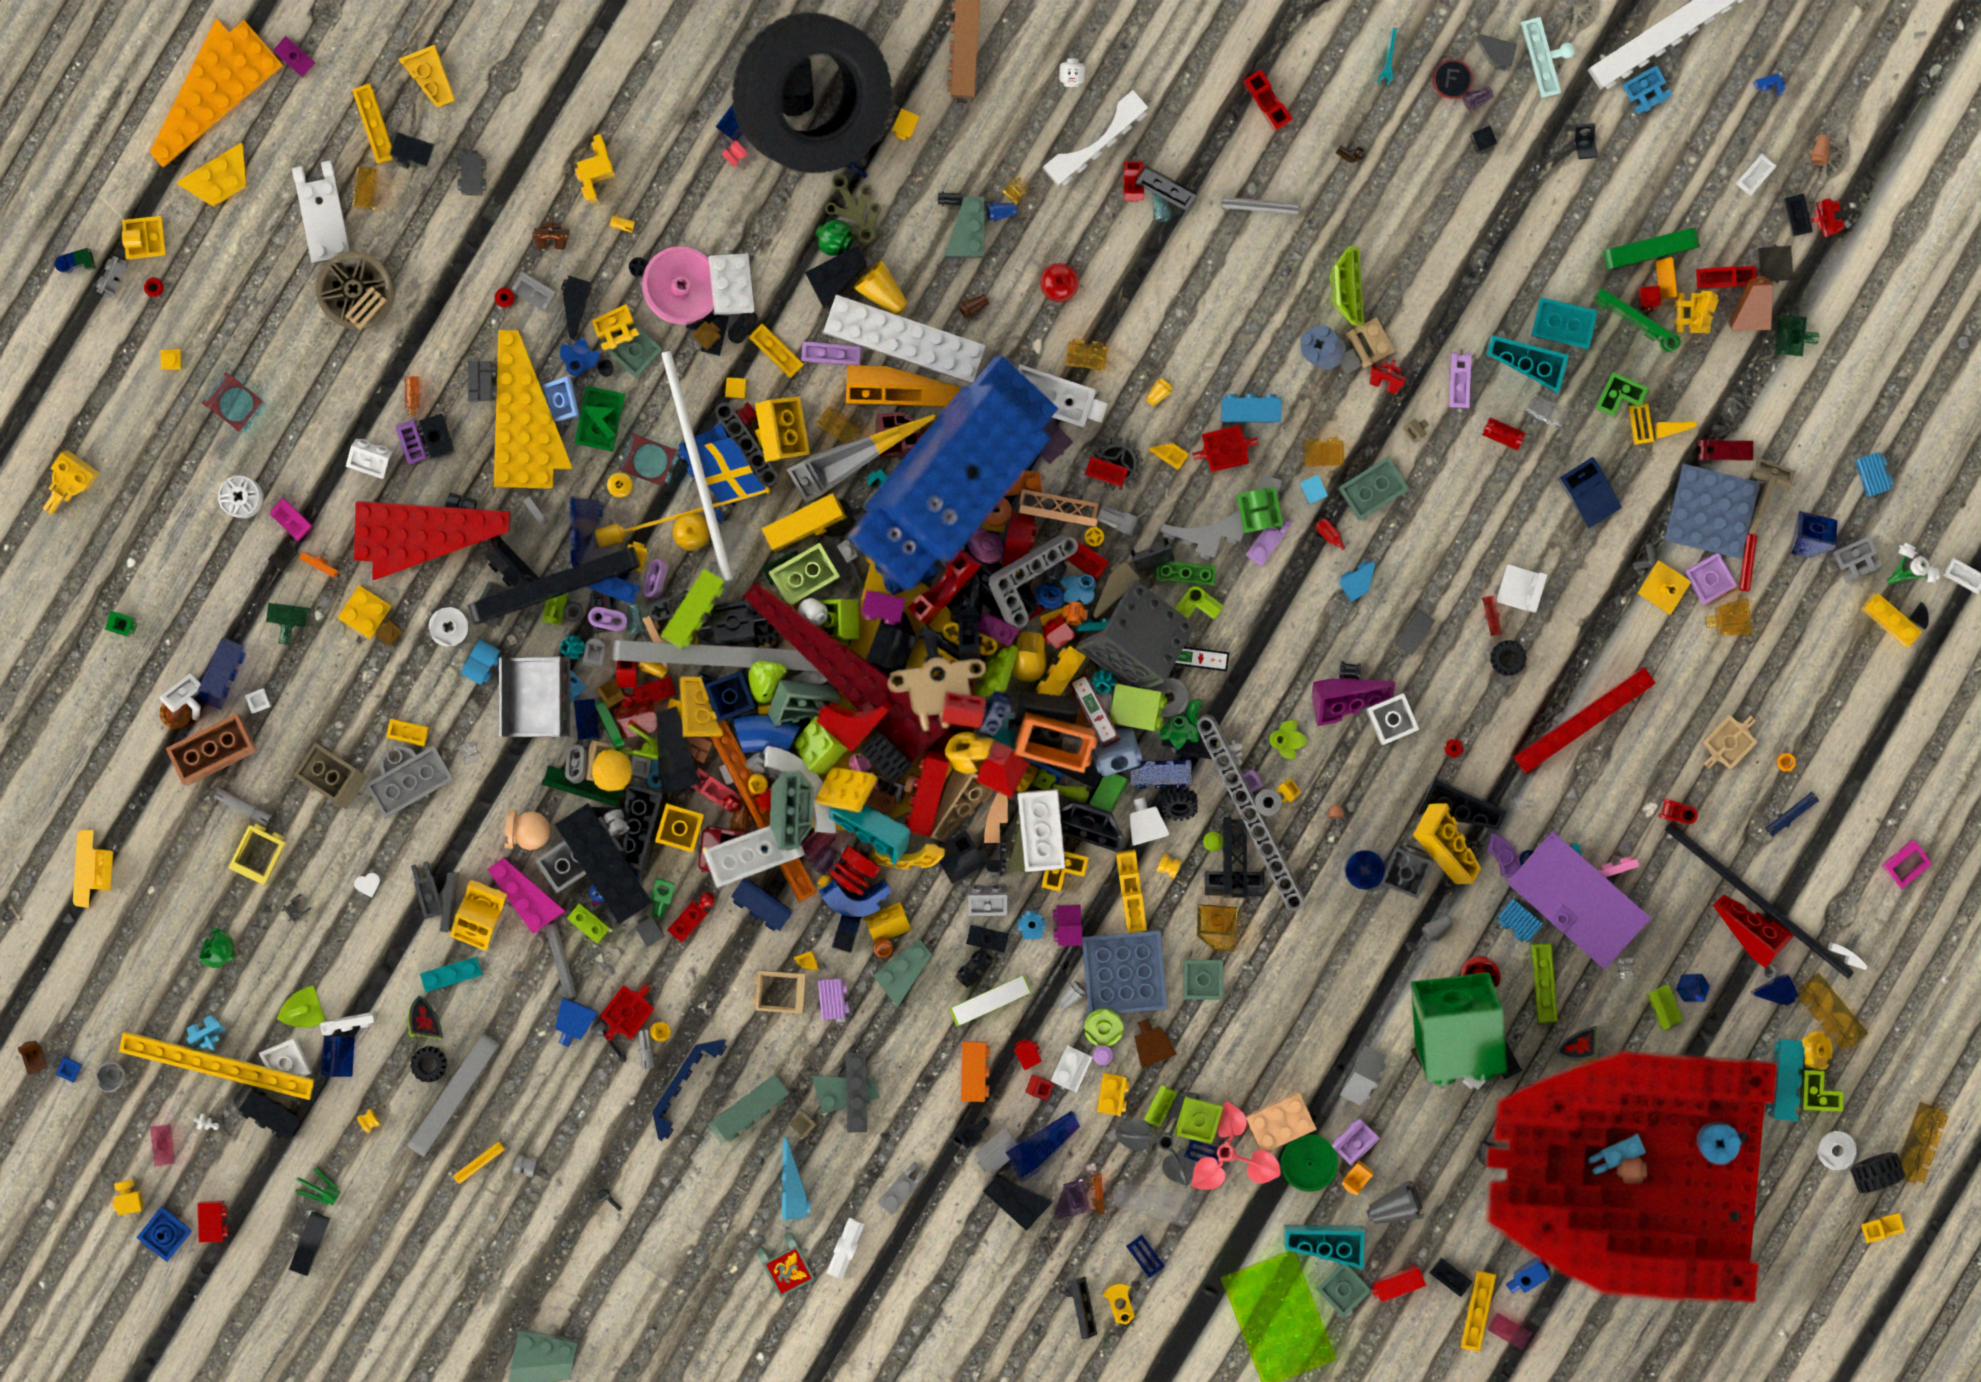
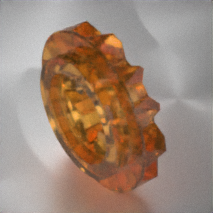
M163 703L160 708V718L170 728H181L188 724L192 717L191 707L187 703L182 706L179 711L182 719L177 716L171 718L173 712Z

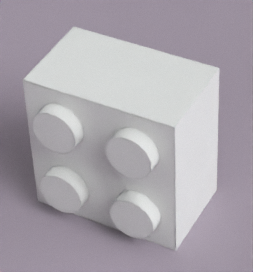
M1404 693L1366 708L1381 745L1419 730Z

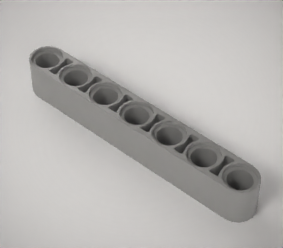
M482 1034L407 1147L422 1157L427 1154L499 1047V1043L486 1034Z

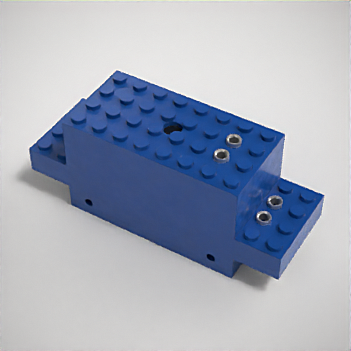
M995 356L971 386L962 387L866 503L864 507L868 511L848 534L847 538L903 589H912L936 559H953L1046 445L1051 437L1042 429L1059 408L1003 356Z

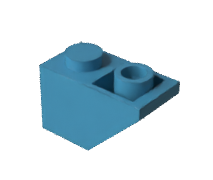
M1366 560L1357 566L1359 570L1354 573L1348 571L1340 576L1342 580L1338 583L1349 602L1354 601L1369 591L1375 567L1373 561L1368 563Z

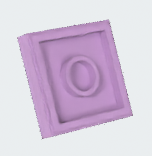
M1715 553L1683 571L1687 579L1691 581L1690 584L1703 606L1738 586L1719 553Z

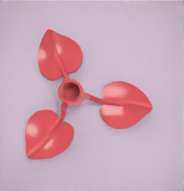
M1226 1101L1222 1105L1223 1111L1216 1132L1220 1137L1226 1138L1230 1136V1138L1224 1143L1225 1145H1221L1218 1148L1219 1164L1212 1157H1204L1197 1162L1191 1186L1194 1188L1212 1190L1221 1186L1226 1179V1172L1220 1167H1222L1223 1161L1231 1162L1235 1158L1250 1163L1247 1167V1174L1255 1183L1263 1184L1270 1182L1281 1174L1280 1165L1270 1152L1256 1150L1252 1154V1160L1237 1155L1235 1148L1229 1146L1234 1138L1233 1135L1238 1136L1245 1131L1247 1120L1245 1114L1240 1109Z

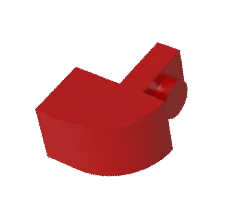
M1123 161L1124 201H1144V188L1135 184V180L1144 168L1143 161Z

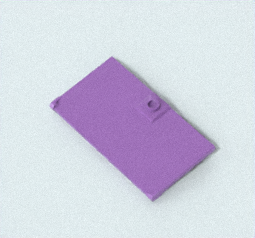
M1554 831L1550 832L1542 844L1507 881V884L1604 970L1651 919L1648 914L1641 910Z

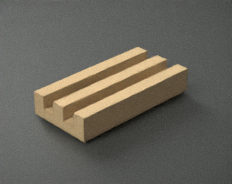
M371 287L345 317L361 330L387 300ZM373 293L374 296L372 297V299H371V300L361 309V311L353 318L352 315L360 308V306H361V305L371 296V294ZM379 298L380 302L358 323L359 318Z

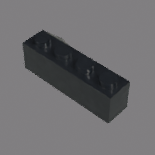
M628 783L626 785L627 794L625 800L626 820L624 821L627 822L629 830L625 832L623 857L630 867L647 870L669 794Z

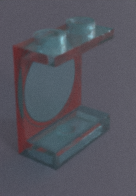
M225 372L202 401L203 405L215 412L239 433L247 432L253 424L251 421L255 416L259 417L265 409L264 404L266 403L227 372Z
M632 433L618 470L664 487L665 483H670L673 474L670 473L672 465L676 466L680 455L677 454L678 450Z

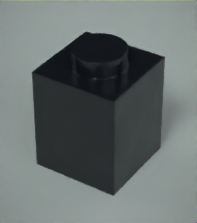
M1491 126L1482 128L1470 135L1477 154L1498 144Z

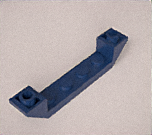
M722 1038L695 1045L652 1112L658 1140L668 1139L674 1130L671 1128L673 1123L660 1114H666L670 1108L669 1100L672 1096L676 1098L682 1089L679 1086L683 1079L688 1080L693 1072L690 1070L693 1063L698 1064L704 1055L701 1051H705L714 1058L717 1055L722 1056L728 1047L725 1045L726 1039Z

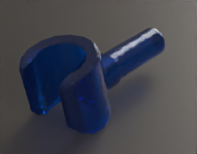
M856 161L850 162L849 165L845 166L853 169L864 178L868 176L858 166H855Z

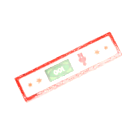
M1087 674L1070 681L1069 685L1102 747L1104 748L1120 740V736L1094 687L1091 685Z

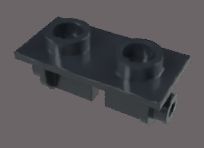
M980 948L979 951L972 954L969 962L958 970L955 977L966 988L972 987L980 978L976 971L979 969L984 973L992 965L993 958L983 948Z

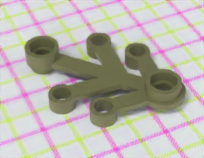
M843 174L835 175L832 179L833 187L836 190H840L849 210L837 207L834 203H828L825 207L826 213L854 220L858 228L849 226L851 234L857 236L858 241L863 245L872 244L876 239V231L873 227L877 215L881 212V206L878 203H872L869 207L870 215L866 224L862 218L868 198L872 195V188L869 185H864L861 188V197L858 206H856L847 188V177ZM838 179H842L844 181V184L842 186H838L836 184ZM869 188L870 194H863V189ZM831 205L835 207V211L832 213L827 210ZM875 205L879 207V211L876 213L872 211V207ZM869 232L870 238H863V233Z

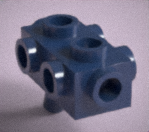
M997 690L993 691L985 705L984 716L979 728L980 732L995 735L1002 727L1003 719L1009 714L1012 706L1010 703L1011 696L1008 693Z

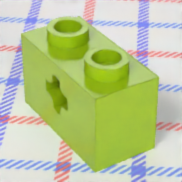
M579 903L567 918V920L597 944L611 929L607 923L582 903Z

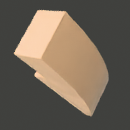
M998 792L987 816L984 843H1000V823H1008V797Z

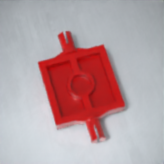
M1240 425L1201 434L1204 443L1203 450L1192 452V456H1195L1193 457L1194 461L1205 458L1212 473L1249 464L1248 447L1259 445L1257 437L1245 439Z
M645 983L638 992L631 991L623 985L601 1013L600 1017L611 1027L603 1036L608 1041H611L617 1032L624 1034L631 1040L655 1008L647 1003L644 998L651 989L649 986L646 988L647 985Z

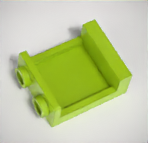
M1116 684L1109 723L1158 732L1159 728H1162L1163 725L1162 710L1166 708L1167 697H1165L1163 692Z

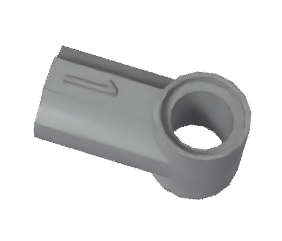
M1103 505L1097 519L1100 523L1109 525L1123 534L1132 536L1139 518Z

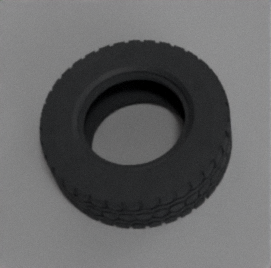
M815 12L787 15L786 18H779L774 23L764 27L763 31H759L753 37L754 40H751L746 46V51H743L739 59L740 63L736 66L734 72L736 76H733L732 83L734 90H732L734 113L737 114L735 117L738 125L741 126L740 129L746 139L756 150L771 160L792 170L804 173L831 172L838 170V167L843 168L849 165L850 162L859 159L860 155L865 154L870 149V145H873L878 139V134H881L885 126L883 125L884 122H887L889 116L888 109L891 108V76L888 72L887 62L884 60V56L878 46L859 28L833 16ZM815 55H829L837 64L842 75L843 93L840 104L835 113L824 124L810 130H794L787 122L782 111L781 92L784 81L789 72L802 60Z

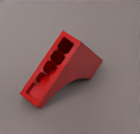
M886 700L883 704L872 710L851 711L840 707L832 701L829 706L824 704L818 711L820 716L816 722L852 752L889 711L892 704Z

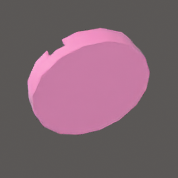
M984 528L976 529L967 540L970 552L981 562L996 564L1004 555L1005 546L997 534L989 533Z

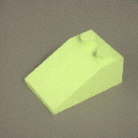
M820 543L768 572L782 597L790 605L824 588L840 577Z

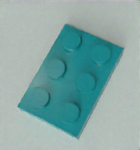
M1540 297L1531 336L1589 349L1598 310Z

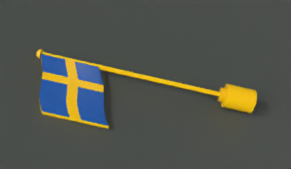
M732 438L697 447L707 486L720 501L714 503L713 508L760 494L770 493V488L764 487L755 476L742 450ZM703 507L627 529L616 523L595 529V534L599 547L604 548L624 542L623 538L626 537L628 532L677 519L687 514L701 512L704 509Z

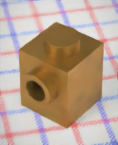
M705 321L692 334V337L708 350L721 337L717 333L720 329L712 322L708 324Z

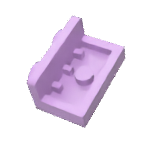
M1358 1119L1349 1125L1348 1130L1344 1134L1339 1135L1334 1140L1332 1147L1353 1166L1380 1138L1361 1119Z

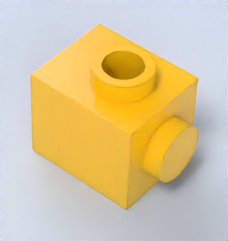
M130 1188L119 1191L120 1194L114 1196L115 1200L112 1201L113 1209L115 1212L117 1211L118 1216L144 1210L141 1190L131 1192Z

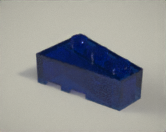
M223 637L221 638L198 688L200 702L222 710L224 702L230 693L232 682L237 678L238 667L240 664H243L246 658L243 645Z
M1191 760L1140 761L1139 766L1130 769L1131 785H1135V789H1147V785H1155V788H1167L1166 785L1174 784L1176 788H1180V786L1186 788V784H1192Z

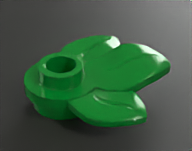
M1176 715L1171 717L1169 723L1161 728L1160 740L1170 739L1172 745L1179 750L1187 740L1198 742L1199 733L1195 726L1189 724L1185 716Z

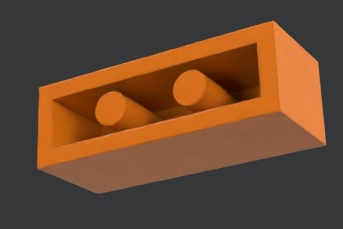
M962 1041L961 1101L985 1102V1097H989V1085H985V1077L989 1078L990 1066H986V1058H990V1046H986V1041Z

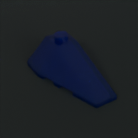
M1072 1110L1005 1152L1021 1183L1037 1174L1080 1128Z

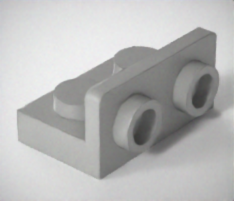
M975 884L968 886V916H1007V886H1002L1001 884H994L992 886Z

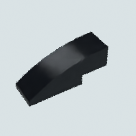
M311 1212L288 1270L305 1276L310 1274L329 1224V1217Z

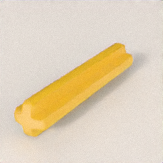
M497 1142L453 1176L455 1181L461 1184L503 1152L505 1148L502 1143Z

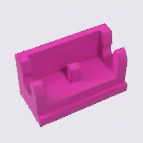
M284 498L270 511V515L297 542L314 527Z

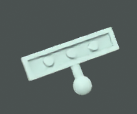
M1541 17L1521 22L1541 99L1560 94L1561 90L1552 59L1561 56L1566 59L1573 57L1575 54L1574 45L1564 43L1560 49L1550 51Z

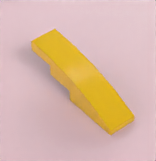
M1133 849L1120 851L1119 853L1116 852L1127 933L1147 931L1136 851Z

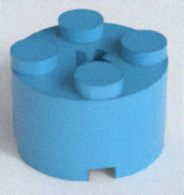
M1722 1121L1709 1122L1699 1130L1697 1135L1698 1149L1709 1161L1716 1164H1726L1733 1160L1739 1152L1740 1138L1737 1132L1728 1124ZM1719 1140L1722 1143L1721 1145H1717L1715 1141Z

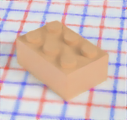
M1299 1092L1246 1115V1120L1260 1150L1270 1151L1316 1130Z

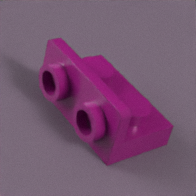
M983 612L979 622L980 633L1007 646H1011L1015 637H1020L1023 631L986 612Z

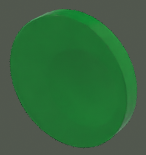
M1305 1134L1288 1142L1283 1149L1280 1165L1282 1173L1290 1185L1301 1191L1313 1192L1323 1189L1334 1179L1338 1169V1158L1335 1149L1326 1139L1315 1134Z

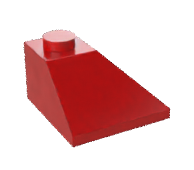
M994 740L989 750V755L984 759L976 782L1012 798L1030 764L1021 756L1016 755L1013 749Z

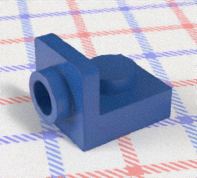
M1779 74L1760 78L1753 82L1755 90L1761 88V91L1770 90L1773 88L1772 85H1774L1777 96L1782 95L1784 89H1786L1785 81L1783 78H1780Z

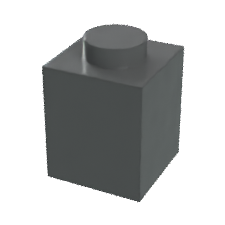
M646 915L637 921L639 925L635 926L646 947L665 937L653 916L649 918Z

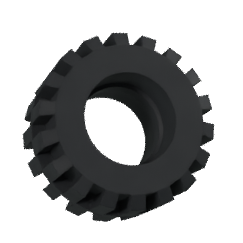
M876 732L860 748L862 754L893 783H897L912 767L910 760L880 732Z
M1894 1152L1870 1157L1855 1164L1850 1169L1859 1193H1870L1890 1187L1900 1182L1906 1176L1898 1154Z

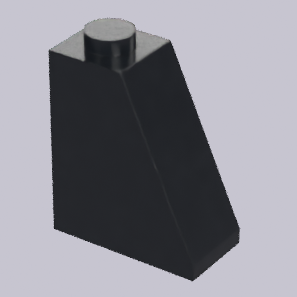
M841 915L832 948L848 953L852 952L862 916L850 917Z

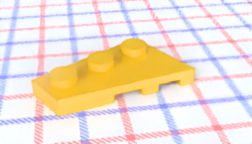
M436 45L398 59L437 108L456 101Z
M681 677L680 694L683 737H722L723 732L719 728L716 714L711 708L701 677Z

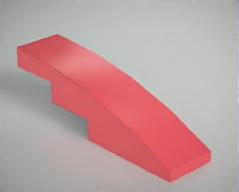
M698 767L702 782L691 786L722 808H724L723 798H726L729 794L735 796L740 801L742 796Z

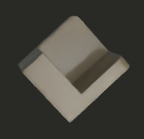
M802 1110L789 1125L804 1139L817 1125V1122Z

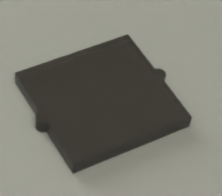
M1773 245V247L1758 248L1760 276L1770 278L1771 282L1775 283L1794 280L1791 246L1777 247V245Z

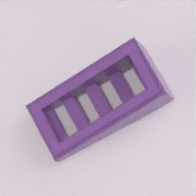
M415 420L396 425L408 465L427 459ZM413 428L412 431L402 434V430ZM412 435H415L416 437L408 441L404 440V438ZM418 442L419 446L407 449L408 445ZM421 451V454L412 457L409 455V453Z

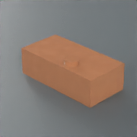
M237 713L166 748L182 784L186 786L258 751L242 716Z

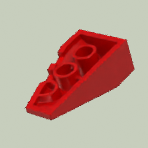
M1723 895L1713 905L1747 953L1765 969L1794 937L1792 933L1774 920L1769 922L1761 918L1762 914L1758 912L1754 914L1746 910L1745 905L1726 895Z

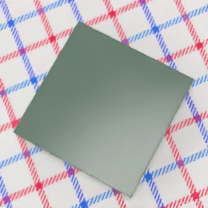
M633 324L629 327V330L637 328L640 335L633 337V340L630 342L625 341L618 344L617 348L608 349L607 352L637 378L663 349L636 324Z
M1184 960L1183 999L1223 1000V960Z
M1342 1264L1316 1287V1290L1343 1318L1372 1291L1348 1265Z

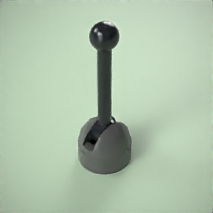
M603 1019L595 1024L591 1030L595 1035L602 1037L608 1032V1026ZM612 1040L608 1041L619 1056V1061L622 1063L626 1062L627 1057L622 1055Z

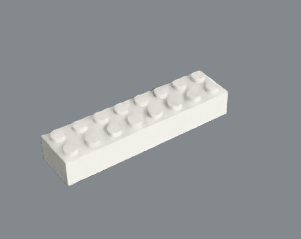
M839 295L835 296L823 331L825 335L970 384L975 380L986 345Z

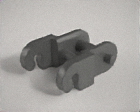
M301 893L291 899V903L288 906L284 905L281 910L288 914L290 917L289 922L291 920L294 922L296 920L295 917L298 915L303 916L311 910V907L301 912L295 906L294 901L302 896ZM292 906L297 914L293 915L288 908Z

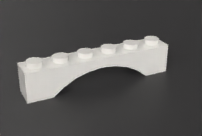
M1132 90L1118 102L1112 124L1098 141L1077 152L1057 154L1043 166V170L1058 187L1061 184L1063 186L1067 185L1073 179L1071 175L1076 171L1078 173L1082 172L1088 166L1086 163L1091 158L1096 160L1102 154L1101 150L1105 146L1110 148L1117 142L1116 137L1119 134L1125 135L1133 128L1131 126L1136 120L1140 122L1148 115L1146 113L1148 110L1147 105Z

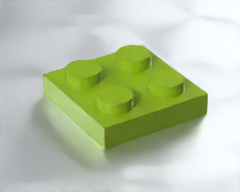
M1185 1096L1174 1134L1212 1144L1223 1106Z

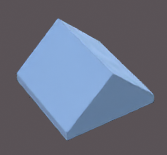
M570 376L542 385L543 393L555 423L580 417V410Z

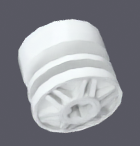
M233 476L221 484L218 491V501L220 507L227 514L237 518H249L260 511L264 503V494L256 481L244 476ZM236 493H242V501L237 500Z

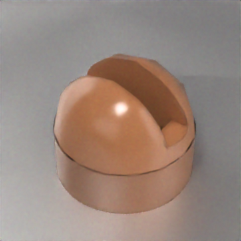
M1333 804L1328 809V818L1342 819L1344 817V810L1340 805Z

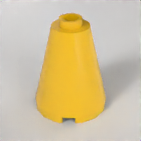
M879 261L868 270L869 272L865 276L862 275L855 283L854 288L889 313L900 315L907 308V300L885 263Z

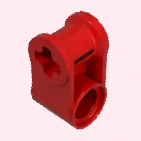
M1663 798L1664 804L1658 817L1683 824H1693L1697 820L1698 813L1695 808ZM1686 810H1690L1693 813V818L1690 821H1686L1683 818V813Z

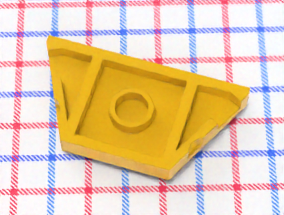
M239 143L176 183L211 206L218 205L247 187L244 145Z

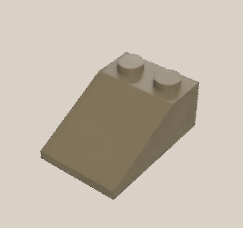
M1118 561L1110 568L1112 573L1108 576L1092 615L1094 619L1125 593L1132 580H1140V577L1126 561L1123 563Z
M317 743L313 744L293 775L345 809L348 808L368 777Z

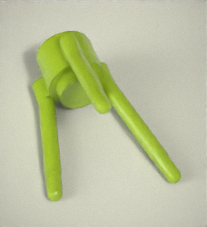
M629 724L628 727L649 742L644 743L641 750L630 751L620 749L618 752L658 760L657 739L649 737L638 728Z

